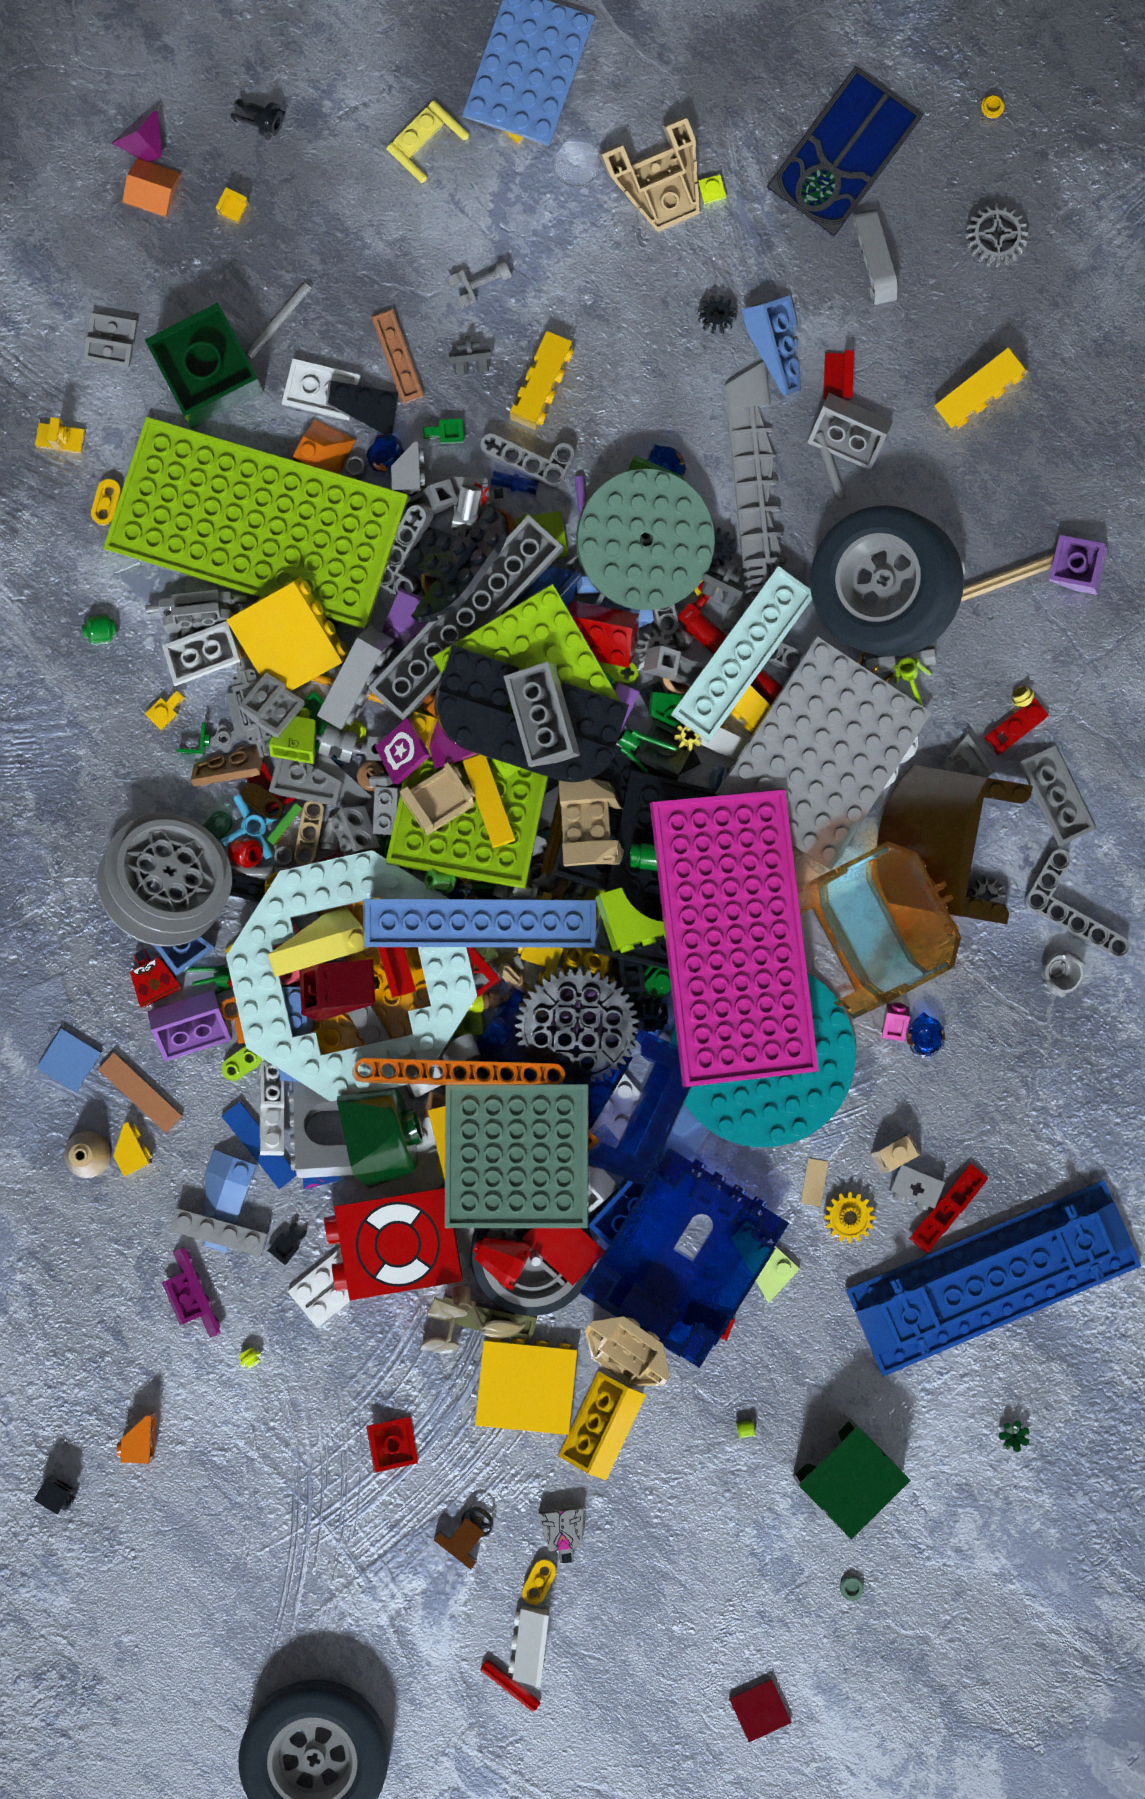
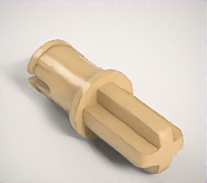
M501 964L497 970L498 974L507 982V987L514 990L523 1000L522 997L525 995V992L528 994L530 986L524 981L523 976L520 973H516L509 964Z

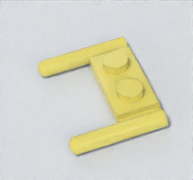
M435 100L386 148L421 183L427 180V175L410 158L444 123L462 140L469 138V133Z

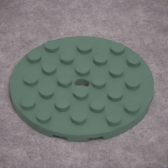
M636 469L612 477L592 493L593 495L583 507L576 531V547L579 562L583 566L588 580L599 593H602L612 602L626 608L654 610L678 603L698 587L712 561L715 535L707 506L700 495L688 483L665 471ZM643 533L649 534L652 539L648 546H643L640 542V536Z

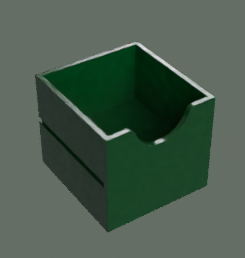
M218 302L145 339L191 429L264 393Z
M850 1419L838 1431L841 1443L818 1466L807 1463L793 1477L798 1486L852 1540L911 1480Z

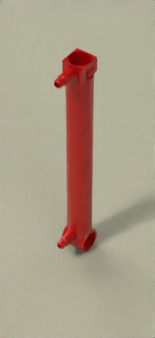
M703 594L693 604L689 603L677 618L678 622L714 655L727 635L701 612L700 609L710 598V596ZM763 668L751 683V686L770 705H772L783 688Z

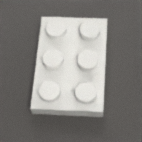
M292 359L282 405L350 421L348 416L326 405L328 384L332 380L359 385L361 376Z

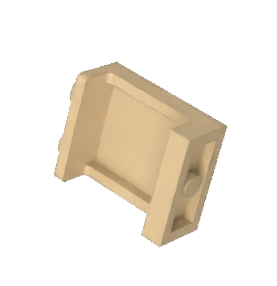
M448 762L443 764L444 768L412 789L409 790L406 787L399 791L401 799L426 836L474 806L472 798L475 795L469 785L464 786L460 781L462 776L456 766L451 768Z

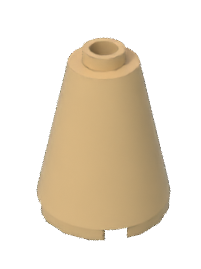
M79 1132L72 1136L65 1146V1163L68 1169L79 1177L92 1178L98 1176L106 1170L110 1163V1146L105 1138L96 1132ZM81 1152L85 1154L84 1159L81 1157Z

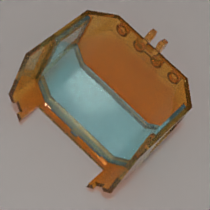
M886 842L797 889L800 914L813 909L855 990L849 995L833 1002L838 1007L844 1006L847 1008V1014L853 1019L896 999L954 968L961 935L957 924L952 920L946 904L954 898L951 894L940 897L938 891L944 889L947 885L945 881L936 885L930 878L925 862L919 857L918 853L891 842Z

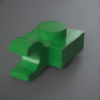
M462 419L439 420V427H423V439L440 437V444L463 443Z

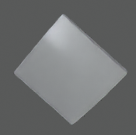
M91 312L83 360L129 367L138 320Z
M266 672L242 701L239 708L262 729L278 739L302 709L304 700L286 690L283 682Z

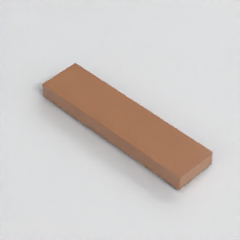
M393 309L371 316L402 404L424 397Z
M115 1052L98 1069L165 1133L181 1119L182 1115Z

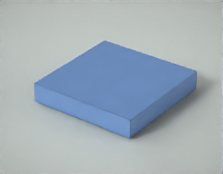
M61 1028L37 1066V1069L77 1093L100 1057L101 1052Z

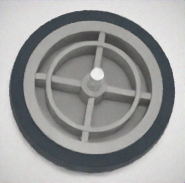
M589 1227L582 1228L592 1238ZM476 1228L470 1248V1261L475 1280L491 1301L509 1312L525 1316H538L555 1312L572 1302L581 1293L590 1278L593 1266L572 1286L532 1248L520 1277H517L514 1289L510 1290L498 1282L475 1260L476 1253L473 1252V1249L478 1239L483 1241L485 1236L525 1241L522 1236L530 1228Z

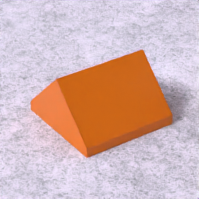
M137 158L127 174L122 202L167 217L181 173Z

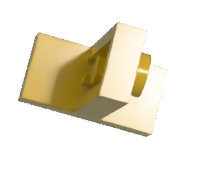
M50 417V424L38 423L35 446L82 454L86 431L85 429L66 427L60 418Z

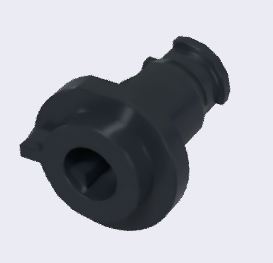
M241 99L235 101L234 105L256 112L255 120L232 113L231 120L233 122L239 121L245 126L258 129L259 136L266 140L278 134L282 126L283 117L286 114V111L280 109L279 104L270 102L266 107L254 103H245Z

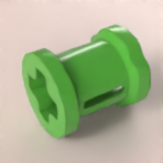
M431 869L425 877L426 889H442L446 893H451L455 887L456 879L454 875L437 873L436 870Z

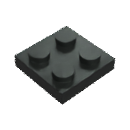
M655 719L647 736L677 747V750L673 751L644 740L635 758L677 779L691 751L688 750V746L679 748L681 742L679 739H674V736L680 734V732Z

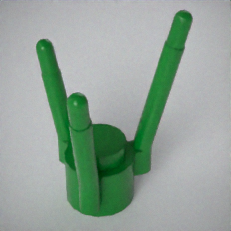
M627 727L622 731L617 741V744L622 746L620 751L625 753L646 774L648 770L630 751V749L635 751L637 747H641V739L673 751L677 750V747L644 735L635 729L631 731Z
M225 964L220 966L190 967L185 971L215 972L213 973L214 977L192 982L193 986L216 982V986H221L215 989L216 995L223 991L231 990L230 986L226 984L231 976L229 967L225 968Z

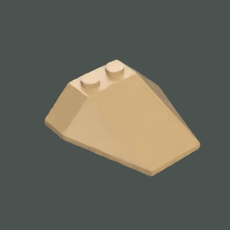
M623 1316L592 1321L585 1329L591 1359L629 1386H663L670 1378L663 1343L659 1341V1337L654 1333L641 1329L640 1324L632 1318L627 1319Z

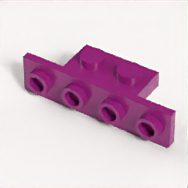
M184 1247L173 1251L182 1274L163 1281L162 1285L179 1324L183 1325L201 1317L209 1338L221 1334L220 1322L211 1311V1301L202 1290V1281L199 1274L195 1273L193 1269V1260L190 1253Z

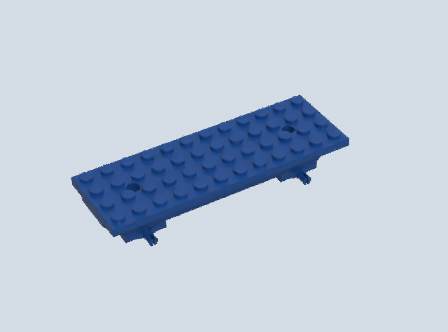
M1103 1179L845 1290L881 1375L884 1377L1139 1268L1141 1264L1117 1206Z

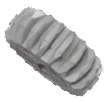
M994 204L993 211L989 205H986L984 208L985 213L980 209L977 210V217L972 216L970 219L972 224H968L966 227L970 233H967L965 238L972 240L967 244V247H975L971 255L975 256L979 253V262H982L984 258L988 259L986 262L987 266H990L992 260L995 261L996 267L1000 266L1001 260L1005 266L1009 264V258L1012 261H1016L1018 258L1016 253L1022 255L1024 252L1022 247L1028 243L1025 239H1022L1028 237V232L1021 231L1027 227V224H1019L1023 218L1022 215H1018L1015 218L1013 215L1016 210L1013 208L1010 213L1007 212V205H1004L1002 210H999V205ZM993 219L991 229L979 232V227L982 223ZM1001 220L1006 221L1014 231L1003 227ZM995 229L1001 234L998 243L997 239L992 236ZM1015 239V243L1010 249L1001 252L1003 242ZM980 240L990 243L992 251L985 248Z

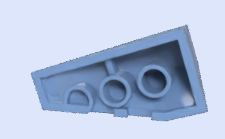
M784 296L742 309L747 332L783 396L801 390L799 362L795 359L794 349L798 347V340L794 339L793 326H796L797 323L791 296Z
M682 1104L651 1129L648 1134L678 1169L696 1154L710 1131L701 1125L688 1108Z
M213 1149L206 1169L205 1215L237 1224L258 1164ZM204 1241L205 1246L227 1253L228 1247Z

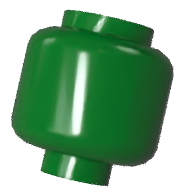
M108 614L88 616L86 624H82L83 638H88L91 645L111 643L113 637H116L114 618L110 619Z

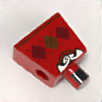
M146 949L133 955L139 967L130 971V975L141 1008H145L183 989L178 979L173 975L161 957L151 961Z

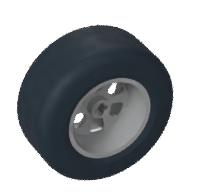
M890 505L860 509L835 524L821 541L814 556L810 573V589L813 604L825 627L843 643L858 650L885 657L914 653L938 639L956 616L964 588L961 559L949 536L929 519L908 509ZM886 551V564L877 567L872 560L873 555ZM901 554L911 562V565L903 571H899L895 567V563ZM862 569H867L872 573L871 581L868 584H858ZM905 579H916L912 594L902 590V584ZM872 591L879 597L874 608H870L863 601V597ZM896 595L901 602V607L888 612L887 599Z
M327 1680L296 1682L270 1695L258 1707L250 1719L239 1749L238 1766L241 1784L248 1799H378L388 1771L389 1742L385 1727L378 1713L356 1691L342 1684ZM317 1727H322L332 1732V1736L326 1743L318 1742L315 1739ZM299 1730H302L307 1738V1743L302 1747H297L290 1741V1737ZM338 1745H342L345 1750L346 1759L344 1761L332 1760L330 1750ZM313 1753L318 1754V1759L315 1761V1763L311 1762L310 1756H312ZM285 1754L296 1755L299 1765L292 1770H286L283 1756ZM327 1768L334 1770L339 1775V1778L330 1785L324 1783L321 1775ZM303 1772L313 1775V1787L310 1789L297 1784V1779Z

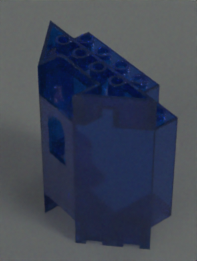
M668 1148L579 1293L615 1317L624 1316L627 1319L632 1318L640 1324L641 1329L657 1335L660 1339L659 1341L663 1343L666 1349L700 1368L712 1347L716 1346L775 1251V1246L789 1225V1222L765 1208L767 1203L755 1196L753 1200L745 1195L747 1190L736 1183L733 1187L725 1183L727 1178L715 1171L712 1175L705 1170L707 1165L696 1158L691 1162L671 1148ZM698 1214H705L711 1218L713 1229L692 1262L673 1249L692 1218Z

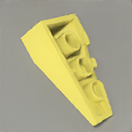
M345 907L323 914L295 936L270 952L268 958L273 975L277 977L353 955L369 948L363 947V928L349 909Z

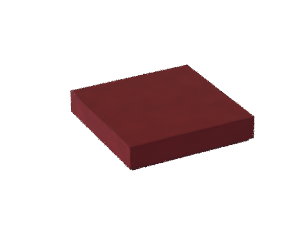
M772 1678L729 1698L748 1742H752L792 1723Z

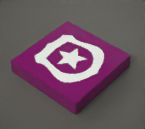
M406 718L375 746L392 782L395 784L402 782L430 757L413 720Z

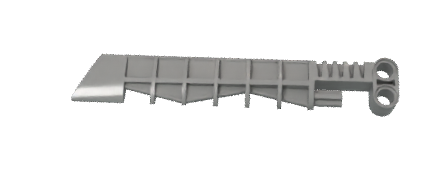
M765 362L758 364L725 385L742 566L746 569V573L743 576L747 577L744 585L748 586V590L745 593L749 595V598L746 599L749 605L768 581L766 566H769L771 576L778 566L783 569V564L786 563V558H783L777 538L783 537V533L774 531L769 516L771 512L781 511V507L768 506L770 486L777 485L778 481L771 480L773 459L776 457L772 452L766 434L773 432V428H764L758 407L770 406Z

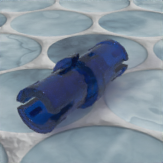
M496 470L493 471L492 476L501 478V480L492 478L491 485L510 488L512 492L518 490L536 496L537 489L528 486L538 488L539 481L519 477V474L516 473L510 475Z

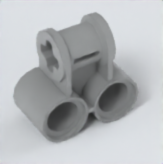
M528 882L526 889L496 884L492 895L505 900H536L541 887Z

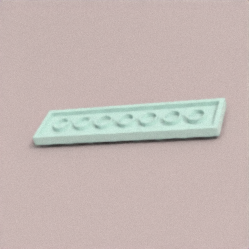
M778 566L671 715L709 742L812 600L811 590Z

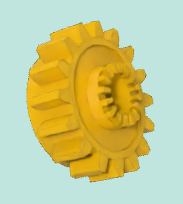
M851 1192L847 1193V1197L839 1193V1200L836 1201L832 1198L830 1200L833 1205L825 1207L829 1211V1215L823 1216L824 1219L829 1220L825 1227L833 1229L830 1233L832 1237L839 1234L838 1241L840 1242L844 1237L847 1238V1243H851L854 1237L857 1242H860V1235L863 1234L868 1237L866 1229L874 1228L873 1225L869 1224L870 1220L876 1219L875 1216L869 1213L874 1208L866 1206L869 1202L868 1199L860 1201L861 1194L859 1193L855 1198L852 1197ZM847 1211H853L856 1216L855 1221L851 1224H846L843 1219Z

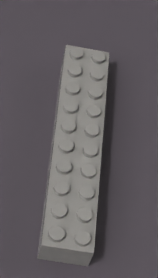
M528 515L506 538L500 554L469 598L451 614L447 612L444 615L437 616V621L429 622L369 686L370 692L402 721L409 718L439 685L442 674L433 661L432 656L508 611L562 553L563 546Z

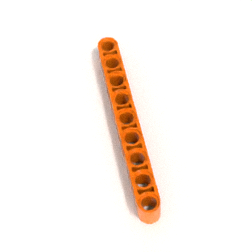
M363 1058L358 1060L352 1069L354 1079L362 1083L559 1085L565 1077L564 1069L560 1065L549 1063ZM366 1065L370 1069V1074L368 1076L360 1075L358 1066ZM386 1065L392 1067L393 1076L387 1077L383 1075L382 1067ZM406 1067H414L417 1070V1076L409 1077L405 1071ZM431 1067H437L440 1070L441 1076L439 1078H433L430 1075L429 1069ZM461 1068L464 1071V1078H456L453 1075V1069ZM478 1068H483L487 1071V1079L483 1080L477 1076ZM501 1069L510 1071V1080H504L500 1076ZM524 1070L533 1071L535 1075L533 1081L525 1079ZM549 1070H553L558 1074L557 1081L553 1082L548 1079L547 1072Z

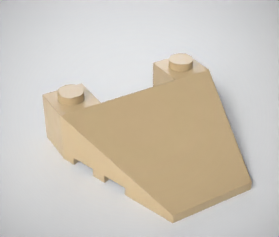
M684 116L662 124L670 147L633 163H630L624 146L620 143L598 152L606 174L657 232L700 214L695 150L696 139L687 117Z

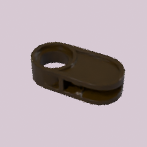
M250 783L243 788L241 795L243 801L264 817L276 820L283 815L284 805L282 801L262 786ZM270 802H276L279 806V810L275 815H269L266 811L267 804Z

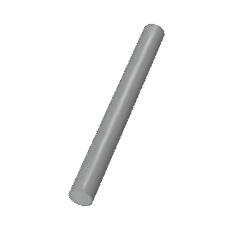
M304 282L245 352L247 356L252 359L310 291L311 287Z

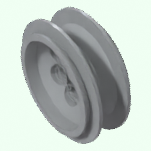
M169 813L144 815L124 825L111 840L108 849L100 861L97 872L99 899L109 918L118 928L134 939L156 946L182 945L203 935L213 925L224 908L232 886V872L229 859L214 835L205 827L189 818ZM156 851L162 852L164 856H160ZM179 858L184 859L187 863H182ZM140 865L146 866L149 870L142 869ZM186 880L192 881L194 885L188 884ZM147 887L154 888L156 892L150 891ZM170 894L176 895L178 899L172 898Z

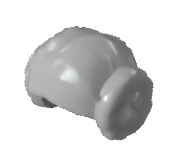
M1068 950L1064 951V953L1057 952L1050 955L1042 966L1041 971L1044 987L1051 993L1064 997L1067 993L1074 991L1081 983L1086 963L1078 955Z

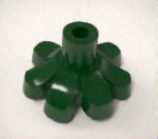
M1015 1421L1013 1426L1010 1423L1004 1424L1005 1432L999 1433V1439L1005 1440L1003 1443L1004 1449L1009 1450L1012 1446L1014 1452H1020L1021 1444L1024 1446L1029 1444V1439L1025 1438V1436L1029 1435L1030 1431L1027 1427L1021 1429L1022 1424L1020 1421Z

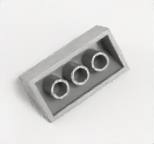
M545 662L505 675L506 687L528 766L534 767L558 763L580 756L556 666L550 662Z

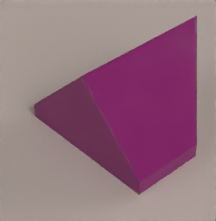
M152 111L141 116L112 144L147 162L162 157L158 111Z

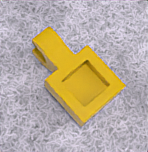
M176 691L167 702L160 698L145 715L163 731L179 715L174 709L185 697L179 691Z

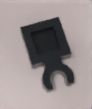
M296 1222L289 1227L288 1236L281 1233L267 1250L271 1256L284 1266L300 1248L295 1242L303 1239L307 1234L306 1230L301 1235L294 1233V1228L297 1226Z

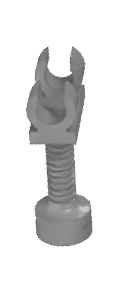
M505 260L496 264L495 270L482 275V277L480 276V278L468 281L462 270L449 276L447 281L451 288L464 283L468 294L456 299L461 309L477 302L473 293L474 288H478V286L480 287V285L482 286V284L484 285L497 278H501L504 281L512 276Z

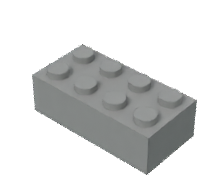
M369 626L357 637L317 716L339 729H342L347 724L351 725L354 719L360 716L364 708L361 706L362 703L371 695L369 686L381 675L384 670L381 666L385 660L387 661L394 651V648L391 647L394 642L393 638L372 626Z

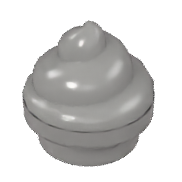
M681 628L669 635L673 639L669 644L674 645L675 650L680 652L686 651L693 640V636L687 630Z

